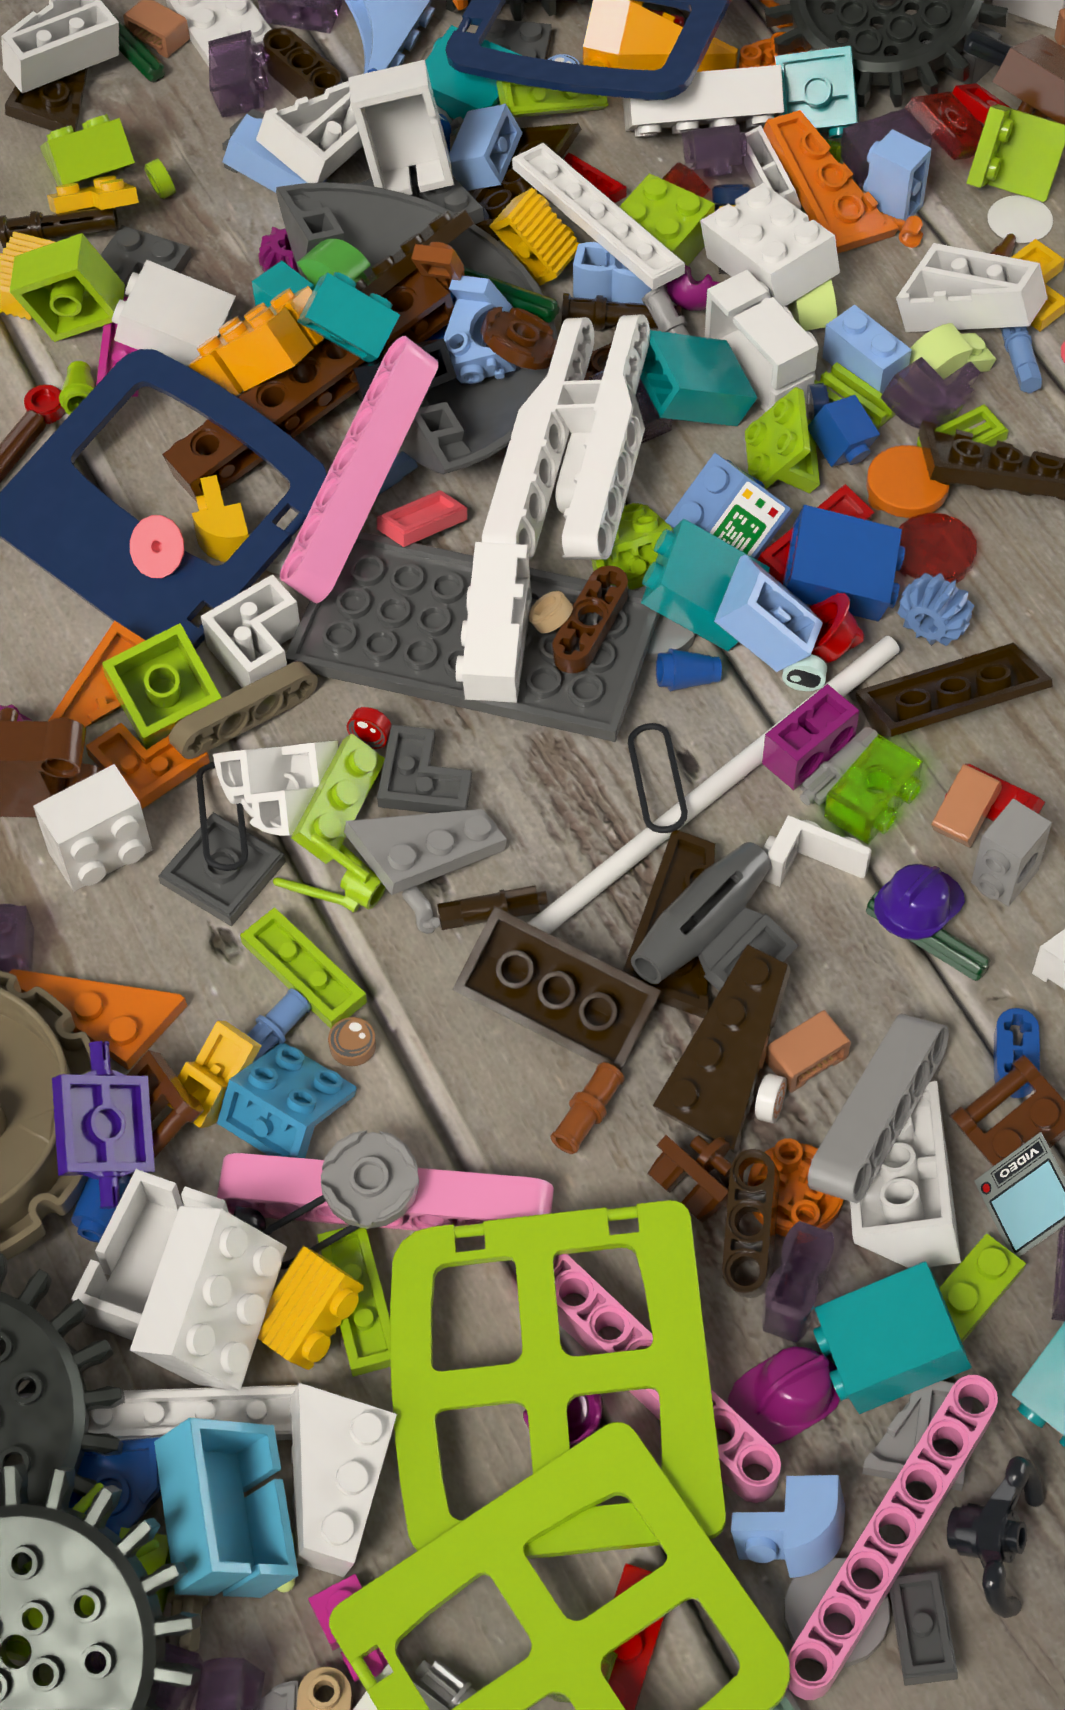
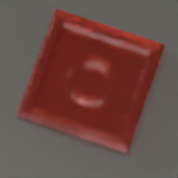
M952 92L911 98L905 108L954 161L975 156L984 126Z

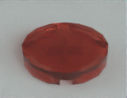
M924 513L913 516L900 525L899 528L902 529L900 546L905 547V556L899 572L905 577L908 574L910 577L917 579L924 573L930 574L932 577L941 573L946 581L953 582L956 580L957 584L973 568L977 555V541L971 529L959 519L943 513Z

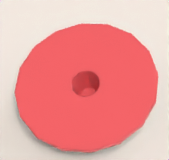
M151 515L142 519L131 535L130 554L134 565L142 574L150 578H164L173 574L181 564L184 555V539L181 530L173 520L163 515Z

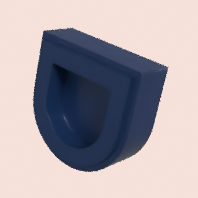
M749 184L716 185L712 188V202L736 204L735 199L751 190Z

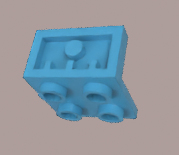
M280 1043L229 1079L217 1124L266 1155L305 1158L315 1126L355 1096L357 1087L343 1079L337 1072L329 1070L305 1056L299 1049L285 1043Z

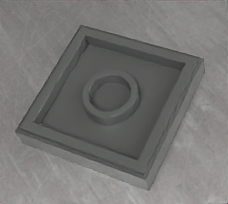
M213 812L207 819L210 855L216 862L221 864H234L242 856L239 827ZM200 827L158 877L160 884L232 927L286 862L285 855L246 832L249 854L247 862L237 870H218L211 867L205 861Z

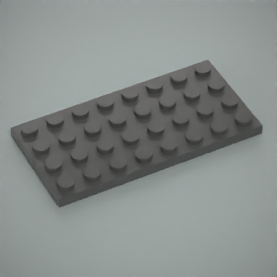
M360 532L332 591L319 603H313L309 600L286 653L287 665L301 661L315 675L616 742L660 614L641 604L644 592L628 589V598L591 664L585 670L578 673L563 672L554 663L552 643L560 627L549 633H540L529 621L517 703L465 700L463 682L456 681V661L458 655L464 656L465 646L461 644V631L463 620L468 618L467 591L468 587L471 586L474 556L416 543L402 547L391 538ZM529 568L532 594L531 608L539 598L553 591L562 592L571 604L574 605L588 580ZM609 585L608 588H602L603 601H605V594L611 586H616ZM591 612L582 615L579 621L585 625H596L603 618L599 614ZM576 636L577 643L575 644L573 650H571L570 652L565 651V654L571 655L574 650L580 651V638Z

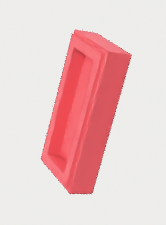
M439 490L378 516L377 530L402 547H405L466 521L468 508Z

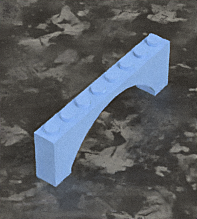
M345 0L356 21L363 43V74L372 68L382 70L402 65L405 58L402 52L404 49L412 50L420 35V31L417 30L418 27L426 28L434 14L435 8L431 6L432 0ZM246 114L231 136L222 162L275 193L276 187L307 183L256 141L263 119L254 118Z

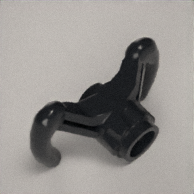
M1020 1456L1013 1457L1009 1461L1005 1472V1479L986 1505L968 1503L967 1506H955L950 1512L947 1524V1542L949 1547L957 1550L960 1556L980 1559L984 1568L982 1586L986 1601L992 1611L1003 1618L1016 1616L1021 1611L1019 1599L1013 1596H1006V1569L1003 1565V1562L1011 1563L1016 1554H1022L1026 1546L1027 1527L1025 1522L1020 1521L1015 1507L1022 1490H1024L1026 1502L1030 1506L1039 1507L1044 1502L1042 1481L1037 1468L1029 1459Z

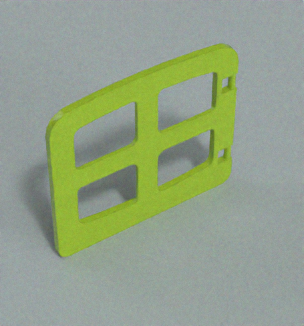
M666 1200L636 1204L637 1206L612 1209L604 1207L488 1220L479 1224L435 1226L415 1231L401 1242L392 1261L390 1301L391 1388L393 1413L397 1414L394 1431L401 1493L408 1536L417 1551L463 1521L452 1517L449 1510L443 1481L436 1417L439 1413L447 1410L511 1403L523 1406L528 1413L532 1470L535 1473L570 1449L567 1408L570 1401L584 1395L639 1389H653L659 1394L662 1444L661 1470L708 1538H716L722 1533L726 1525V1511L691 1216L684 1204L678 1201ZM638 1218L639 1232L610 1235L609 1221ZM485 1236V1249L457 1252V1238ZM616 1248L632 1250L637 1257L645 1288L653 1336L651 1346L640 1350L585 1356H570L566 1354L561 1347L554 1274L555 1257L563 1254ZM512 1260L516 1265L522 1337V1354L519 1359L513 1363L449 1371L435 1370L433 1368L432 1309L437 1273L447 1267ZM621 1503L594 1506L576 1515L526 1545L524 1554L527 1559L658 1546L660 1544L633 1504Z
M612 1422L605 1425L340 1602L333 1609L329 1618V1627L334 1638L377 1710H430L397 1655L398 1644L426 1617L482 1575L489 1576L499 1589L529 1636L531 1651L525 1660L452 1710H528L551 1694L566 1696L575 1710H625L602 1674L601 1665L604 1658L689 1599L697 1600L738 1659L740 1665L738 1674L698 1710H773L784 1698L790 1683V1664L782 1643L637 1433L628 1424L622 1422ZM614 1496L625 1497L633 1504L667 1554V1560L661 1567L588 1617L580 1621L568 1619L562 1613L524 1554V1548L529 1543L576 1515ZM377 1648H380L394 1671L379 1682L376 1681L363 1659Z

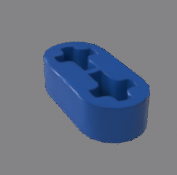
M1008 1009L998 1018L994 1032L995 1084L1010 1072L1013 1060H1017L1022 1055H1025L1040 1072L1039 1024L1034 1015L1025 1009ZM1011 1025L1019 1026L1020 1033H1023L1020 1045H1013V1032L1010 1031ZM1026 1083L1010 1097L1023 1098L1031 1094L1033 1089Z

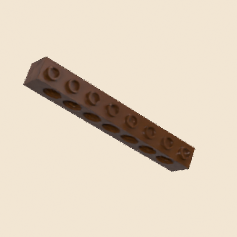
M415 269L382 295L383 298L392 303L391 309L400 314L378 358L385 356L390 346L402 336L408 337L416 344L427 340L449 323L454 308L450 292L434 277L422 276L419 270ZM324 338L319 344L313 346V349L294 367L254 386L249 391L242 393L238 398L294 438L360 389L353 368L368 362ZM208 419L203 425L185 438L175 442L169 450L162 454L173 477L195 501L196 496L203 495L200 478L217 475L220 491H223L263 461L251 449Z

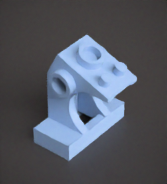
M462 275L460 281L451 280L449 290L457 299L444 335V340L457 379L461 384H474L491 376H495L496 379L504 378L505 373L515 371L516 366L486 347L480 331L489 311L495 307H503L502 311L510 312L513 307L490 279Z

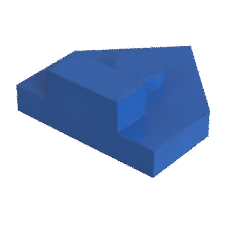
M160 1437L123 1440L122 1454L104 1456L96 1452H84V1457L77 1474L93 1479L97 1483H102L104 1487L114 1485L122 1490L118 1505L106 1522V1527L118 1536L121 1527L131 1529L161 1496L154 1441ZM73 1491L69 1501V1508H73L82 1499L79 1494Z

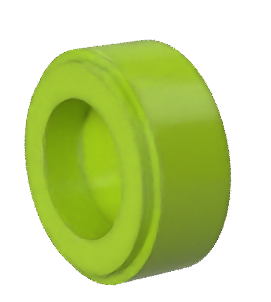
M158 158L145 164L146 175L160 198L165 199L176 193L170 175Z

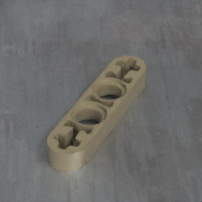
M301 661L290 663L184 717L173 727L169 735V742L184 758L193 759L302 703L316 689L318 677Z

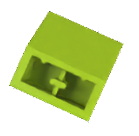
M108 114L87 120L82 124L83 130L74 132L72 125L54 130L46 135L48 141L40 146L58 186L77 183L135 163L120 118L110 121Z

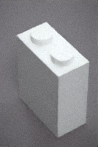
M146 260L140 274L133 272L125 291V294L129 296L127 301L120 299L115 308L112 322L118 325L114 341L137 350H157L188 367L200 355L197 348L215 335L218 338L221 336L218 329L229 321L236 296Z

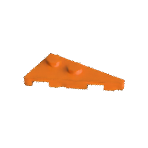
M114 620L48 721L57 718L71 719L81 723L86 728L120 709L121 705L104 675L102 662L145 640Z
M12 969L9 972L17 977L21 993L28 992L34 987H40L63 1004L71 1012L75 1023L73 1032H85L90 1042H110V1058L127 1070L132 1068L187 1007L185 997L177 993Z

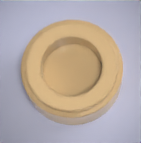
M549 592L534 603L529 612V621L540 633L552 632L567 621L572 613L573 605L562 592Z

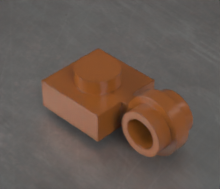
M431 242L429 246L415 244L411 260L421 275L434 277L451 292L449 290L451 280L460 281L461 276H464V265L455 250L441 242Z

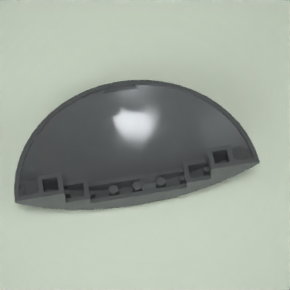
M323 182L276 187L280 211L296 264L321 241L332 238L339 239L354 246L369 261L371 266L364 271L367 277L373 273L371 268L376 263L389 255L393 256L401 249L400 245L413 235L421 233L434 218L445 211H449L451 216L455 214L429 201L405 193L373 186ZM475 224L447 244L455 250L464 267L543 295L535 280L519 260L495 238ZM297 264L300 275L307 279L305 274ZM548 323L554 331L552 337L554 340H557L555 323ZM515 365L516 370L505 373V377L502 379H496L495 376L484 378L479 383L461 384L455 378L428 389L400 449L419 464L440 474H447L469 467L492 456L509 445L519 409L545 379L550 366L547 369L533 370ZM359 389L355 393L362 403L363 396L361 390Z

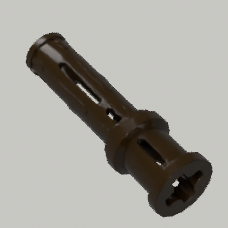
M95 208L43 216L42 212L31 211L30 216L9 219L6 215L0 216V241L3 248H6V243L13 236V232L51 239L73 236L80 233L87 234L109 230L116 231L119 229L116 208L105 210Z
M563 293L561 326L567 318L586 317L591 320L594 331H601V329H605V326H617L622 315H645L650 329H658L648 308L643 303L606 301L607 298H604L603 295H597L595 299L573 298L570 296V293ZM674 306L678 315L681 316V306Z

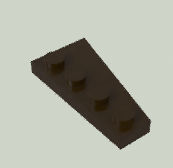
M88 68L25 93H21L17 86H15L5 103V115L51 131L72 125L73 131L76 132Z
M675 830L671 832L623 972L662 991L657 1002L704 1018L708 1012V980L704 977L706 974L698 956L658 984L649 983L641 978L631 963L633 954L660 914L705 869L715 863L716 843L680 830Z

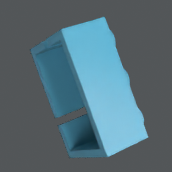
M188 1418L154 1441L171 1563L184 1562L188 1573L174 1585L175 1594L215 1596L223 1592V1596L262 1598L299 1576L283 1479H273L245 1498L243 1493L281 1470L274 1425Z

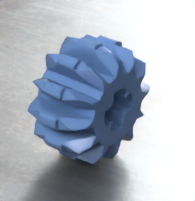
M924 573L920 578L914 579L912 584H908L902 593L903 597L899 601L900 608L897 614L905 619L903 627L913 629L916 632V638L922 636L927 639L930 645L938 641L947 646L952 640H957L960 635H963L970 625L969 621L974 605L971 601L967 600L969 592L956 587V580L953 582L946 581L941 573L935 577Z

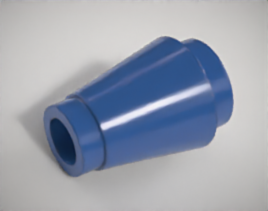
M672 648L667 653H659L657 656V684L659 687H667L670 692L719 683L721 680L722 664L720 657H711L710 655Z

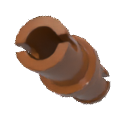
M602 1062L597 1066L595 1073L582 1092H576L569 1101L570 1110L556 1131L550 1136L554 1145L560 1150L569 1154L577 1153L580 1148L579 1146L593 1125L602 1122L607 1114L605 1107L620 1084L622 1085L625 1081L623 1073L618 1068L609 1063Z

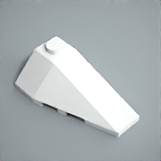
M937 1081L929 1082L863 1199L859 1203L850 1202L854 1244L907 1268L925 1261L929 1267L961 1263Z

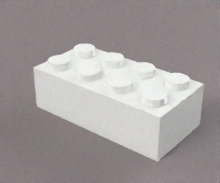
M781 65L696 72L692 83L683 93L665 100L646 101L644 99L623 98L625 131H635V137L656 136L657 133L661 132V128L671 127L672 134L692 133L699 129V125L709 124V131L732 129L733 126H737L736 122L746 121V128H755L760 125L764 127L768 119L775 118L784 113Z

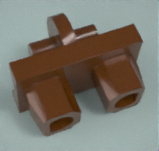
M665 1135L656 1145L663 1152L656 1159L648 1174L669 1193L686 1174L691 1176L698 1184L681 1203L703 1223L716 1213L722 1205L727 1208L729 1190L717 1181L710 1172L715 1168L724 1177L730 1175L732 1164L724 1158L729 1151L730 1143L723 1137H719L709 1144L700 1135L696 1136L690 1143V1147L699 1154L695 1161L680 1146Z

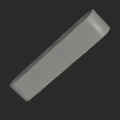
M902 1013L897 1016L815 1153L808 1173V1186L810 1189L853 1203H859L863 1199L945 1055L949 1039V1030L946 1025Z

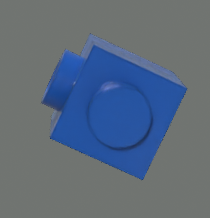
M856 395L825 404L808 425L809 433L831 467L846 462L850 465L861 462L871 453L870 446L880 436L879 431Z

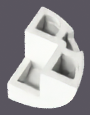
M338 741L213 754L214 764L226 797L232 804L241 803L243 805V809L252 817L249 822L251 825L261 831L274 835H292L338 750Z

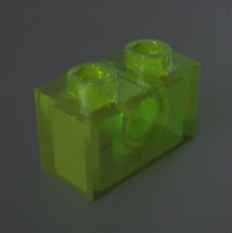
M878 734L827 793L824 818L869 845L879 832L885 834L892 827L900 806L904 802L907 804L912 803L923 786V781L919 779L923 761ZM871 790H878V791H881V792H883V793H875V792H872Z

